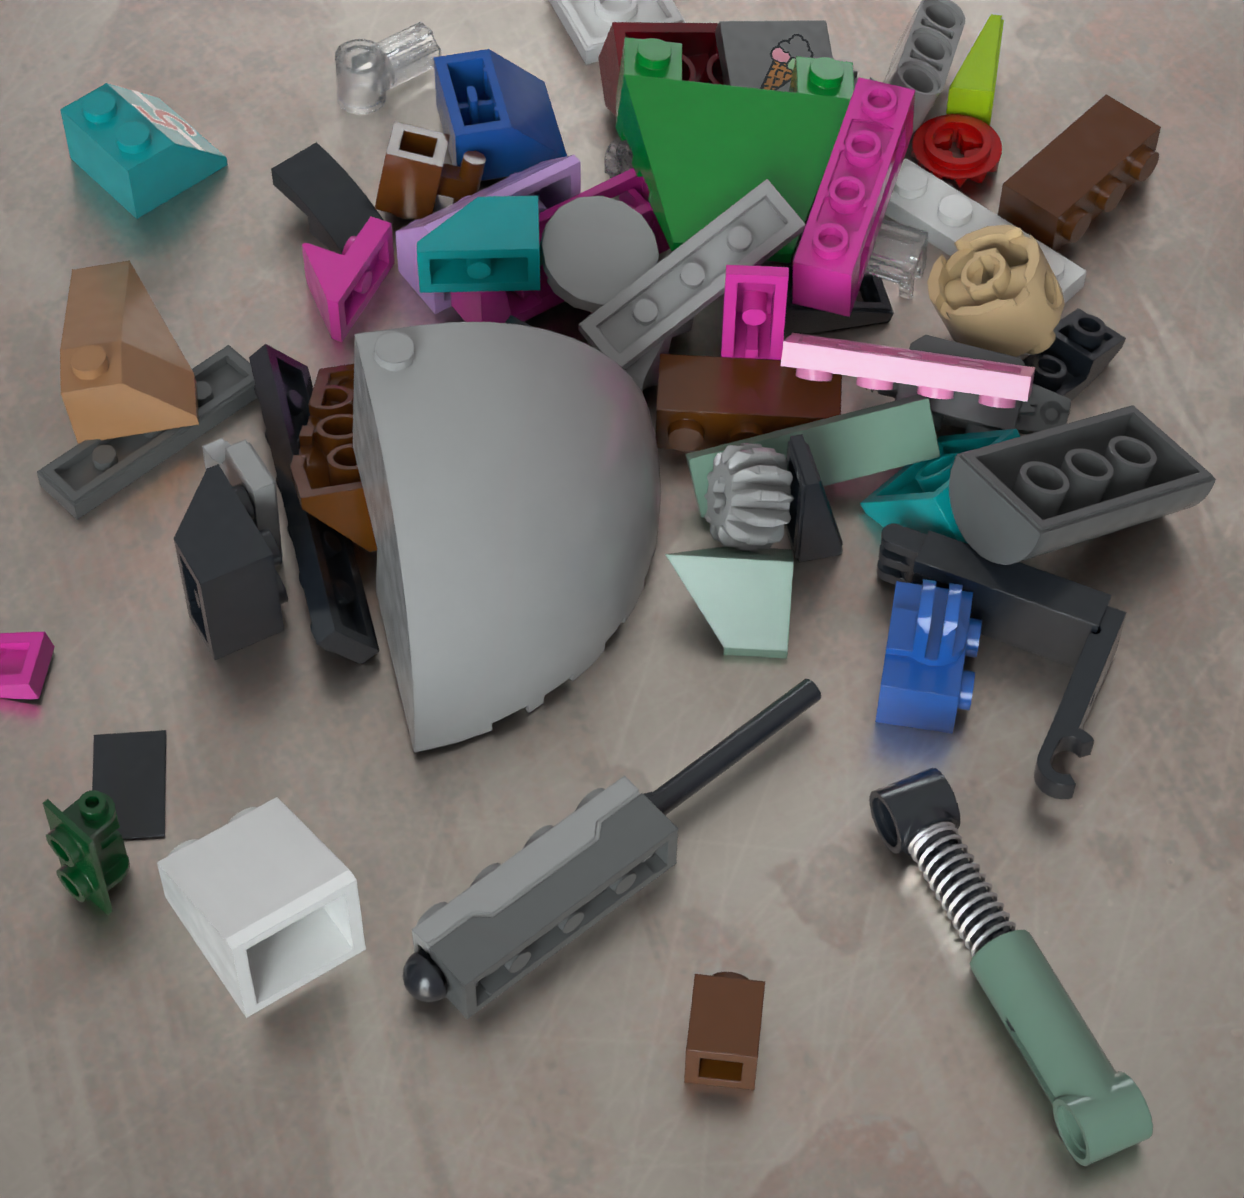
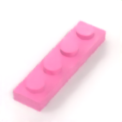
M792 333L784 340L781 366L796 368V376L806 380L831 381L834 373L857 377V386L874 390H892L893 382L918 386L917 394L935 399H953L955 391L978 394V402L980 404L996 408H1015L1016 400L1027 402L1032 392L1035 367Z

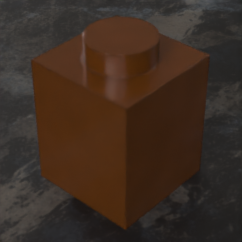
M719 972L712 976L695 974L686 1045L685 1083L755 1090L765 981L749 980L746 976L735 972Z

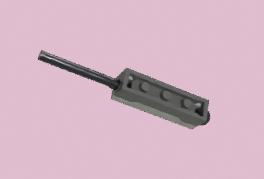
M804 679L653 792L640 794L639 789L625 775L606 789L597 788L591 791L581 800L575 812L554 827L547 825L537 830L527 840L524 848L503 864L494 863L483 869L475 877L471 886L449 903L440 902L429 908L412 929L414 953L407 959L402 975L405 988L409 994L423 1002H436L447 997L464 1017L469 1019L677 863L678 828L666 815L817 703L822 697L816 684L810 679Z

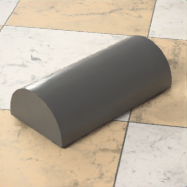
M1132 405L957 454L950 474L949 495L956 524L968 544L983 558L997 564L1009 565L1196 506L1210 493L1216 479Z

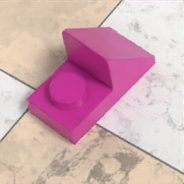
M370 216L357 236H351L348 239L342 255L309 243L302 244L307 285L331 338L339 342H343L395 264L392 223Z

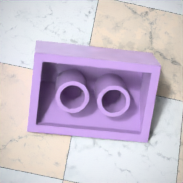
M575 155L542 161L526 170L514 173L506 179L473 195L465 196L458 202L422 219H417L395 231L398 271L434 314L451 307V292L420 293L417 242L477 197L538 195L539 213L580 194V160Z

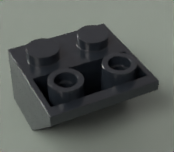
M219 464L206 469L174 536L188 614L214 660L284 631L281 604L288 602L285 586L275 569L276 566L282 564V556L277 542L268 528L261 531L257 529L253 522V519H255L254 508L245 488L240 483L232 486Z

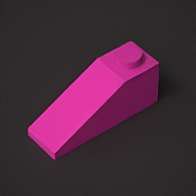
M726 265L720 357L781 360L789 267Z

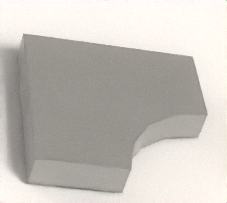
M221 438L204 445L205 470L219 464L232 486L239 483L242 484L254 508V524L259 531L265 528L270 530L282 556L276 481L252 444L248 443L245 439L230 445L228 441H224Z

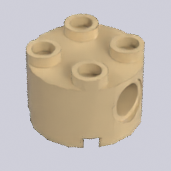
M1012 225L987 226L961 237L954 242L958 250L956 253L951 255L948 260L945 259L942 253L933 264L927 281L929 298L954 342L1014 357L1025 353L1039 354L1053 344L1056 337L1054 328L1058 325L1065 306L1063 292L1043 251L1031 234V238L1026 237L1021 228Z

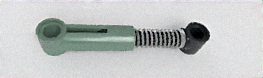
M929 768L871 791L869 796L870 810L881 839L893 853L904 851L906 854L911 855L913 860L918 863V868L924 873L925 880L930 882V889L936 892V899L941 901L942 908L947 911V916L953 921L954 928L959 931L960 938L965 940L966 948L971 950L972 960L970 968L1052 1103L1057 1129L1072 1157L1080 1165L1088 1166L1149 1139L1153 1134L1152 1117L1139 1087L1125 1072L1115 1071L1030 932L1015 930L1016 923L1009 921L1010 913L1003 911L1004 903L997 902L998 894L991 892L992 884L985 882L986 874L979 872L980 865L973 863L974 855L968 853L967 845L962 844V836L958 835V828L960 826L958 803L944 775L936 768Z

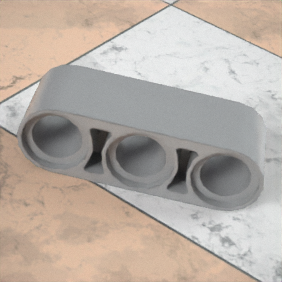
M922 0L898 41L883 82L915 90L912 133H915L922 125L944 88L965 25L963 11L951 0Z

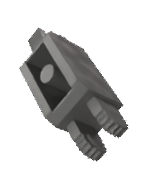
M930 335L920 337L912 342L909 347L910 350L1025 366L1022 359ZM893 382L892 390H876L880 395L895 398V401L919 395L917 394L918 386ZM1036 384L1032 385V392L1028 401L1016 400L1015 408L986 406L978 402V394L957 391L954 392L953 399L929 398L935 431H940L943 423L965 429L964 434L1017 429L1019 434L1028 435L1067 424L1071 408V399Z

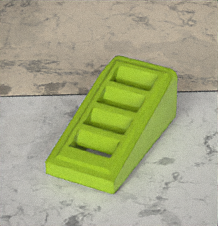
M990 15L949 87L946 115H967L982 120L990 126L1004 25L1002 15Z

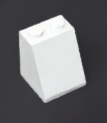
M278 797L259 807H249L240 811L231 818L228 824L199 840L192 839L181 843L166 858L157 862L165 898L246 1018L366 950L357 879L345 864Z

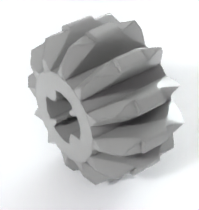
M741 443L740 446L728 445L723 452L717 453L713 460V471L707 475L709 486L708 492L704 495L708 506L705 518L707 522L711 523L710 533L713 540L720 541L725 547H735L739 551H757V548L770 549L773 543L781 541L784 536V524L789 523L791 520L789 508L790 502L794 499L790 492L793 476L791 472L787 471L788 463L784 454L776 453L774 448H765L761 444Z

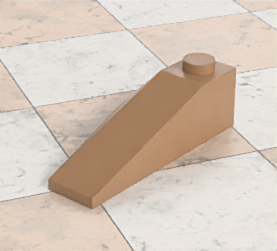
M130 260L72 269L60 346L61 396L78 444L85 440H107L199 425L197 382L194 372Z

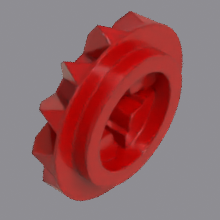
M947 114L934 117L917 129L913 137L911 156L917 159L918 166L929 173L933 172V175L942 181L952 179L960 188L966 179L982 184L987 173L997 172L1002 155V143L996 131L982 120L967 115ZM952 142H956V147L960 149V153L964 157H953L952 152L949 151Z

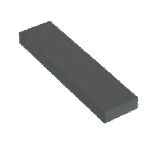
M227 345L192 368L197 382L199 425L107 440H85L38 470L37 476L40 485L78 520L255 400L257 396L254 391L255 381L251 364L230 345Z

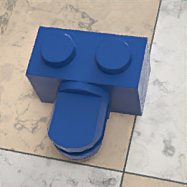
M923 579L922 585L896 581L875 722L953 734L957 709L970 711L975 672L963 670L965 656L977 658L982 620L970 618L973 592L962 591L963 585L949 583V588L946 589L936 587V581Z

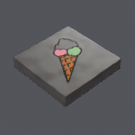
M826 20L719 21L715 30L724 85L789 92L796 56L833 58Z

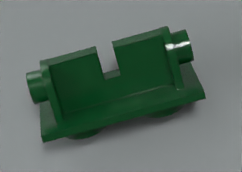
M90 790L82 794L78 800L63 812L47 799L42 803L51 830L46 834V840L54 853L59 857L61 867L56 871L59 880L75 899L84 902L90 898L100 909L109 915L113 909L108 891L121 882L130 869V861L123 837L117 830L120 828L113 799L100 791Z

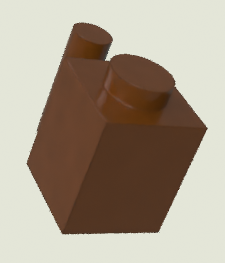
M394 121L374 209L392 213L403 219H422L433 213L437 195L453 198L452 204L465 196L479 192L486 157L477 151H467L463 155L461 167L446 164L444 160L450 138L449 134Z

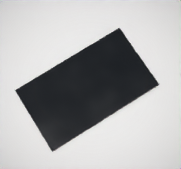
M166 730L94 735L92 790L105 793L113 799L120 828L117 830L122 834L123 839L165 836Z

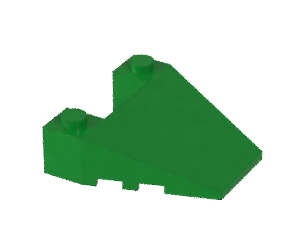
M625 37L616 93V131L621 141L627 140L633 154L632 166L637 177L643 176L650 191L648 201L671 251L685 243L766 179L771 182L803 222L807 223L854 92L853 62L839 61L829 57L811 58L796 56L789 92L682 80V43L665 42L655 38L637 39ZM803 232L766 261L790 263Z

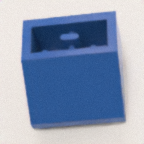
M490 49L434 57L436 105L443 132L450 135L448 151L452 165L461 167L463 155L467 151L480 152L486 157L481 181L509 177L542 161L567 156L549 94L543 80Z

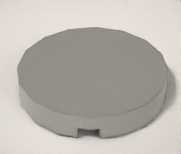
M604 196L578 197L559 207L547 222L539 246L540 267L543 264L544 272L548 276L547 283L553 292L571 306L593 313L655 266L659 258L655 234L643 216L624 202Z

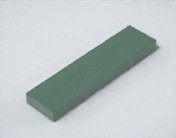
M921 395L686 454L701 517H705L708 509L707 499L704 497L708 492L709 486L707 475L713 471V460L717 453L723 452L728 445L740 446L741 443L761 444L765 448H774L776 453L784 454L786 458L787 444L790 441V436L803 434L805 442L809 444L823 486L941 457L929 398Z

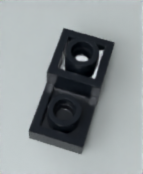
M1077 308L1061 319L1054 328L1056 337L1048 349L1039 354H1030L1022 361L1025 366L1035 367L1033 384L1067 397L1072 401L1111 362L1123 347L1126 338L1106 326L1100 318L1087 314Z

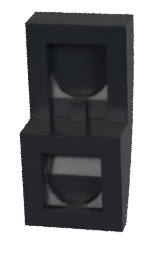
M317 142L271 168L273 185L308 216L310 233L330 251L342 255L348 239L360 233L370 216L383 220L356 182Z

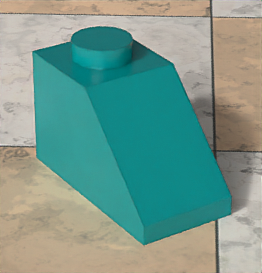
M538 195L477 197L417 242L420 293L540 290Z

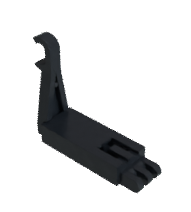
M899 524L886 525L881 533L879 560L876 570L880 579L896 585V581L922 585L923 579L936 581V587L946 589L949 588V583L963 585L962 591L973 592L970 618L982 620L981 635L1075 668L1040 749L1034 770L1035 783L1043 793L1056 799H1071L1076 783L1070 774L1056 772L1051 764L1055 755L1061 751L1073 752L1079 758L1091 755L1094 739L1089 733L1082 730V727L1117 651L1127 612L1110 607L1112 595L1020 562L1009 565L991 562L980 556L969 544L930 530L928 534H924Z

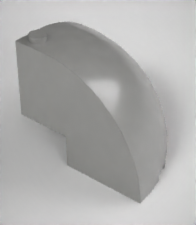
M449 322L355 334L353 449L377 545L376 594L415 753L455 744L492 731V723L523 708L528 713L544 703V695L564 683L568 678L574 681L603 653L605 642L617 630L621 622H626L635 608L644 587V579L649 570L652 556L655 553L661 504L659 455L649 408L642 391L633 378L616 361L596 348L574 338L545 329L495 322Z

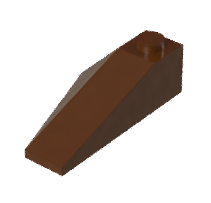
M354 363L321 368L318 371L309 401L310 415L307 426L302 425L300 431L299 455H293L290 465L291 478L303 510L369 552L377 551V545L353 449Z

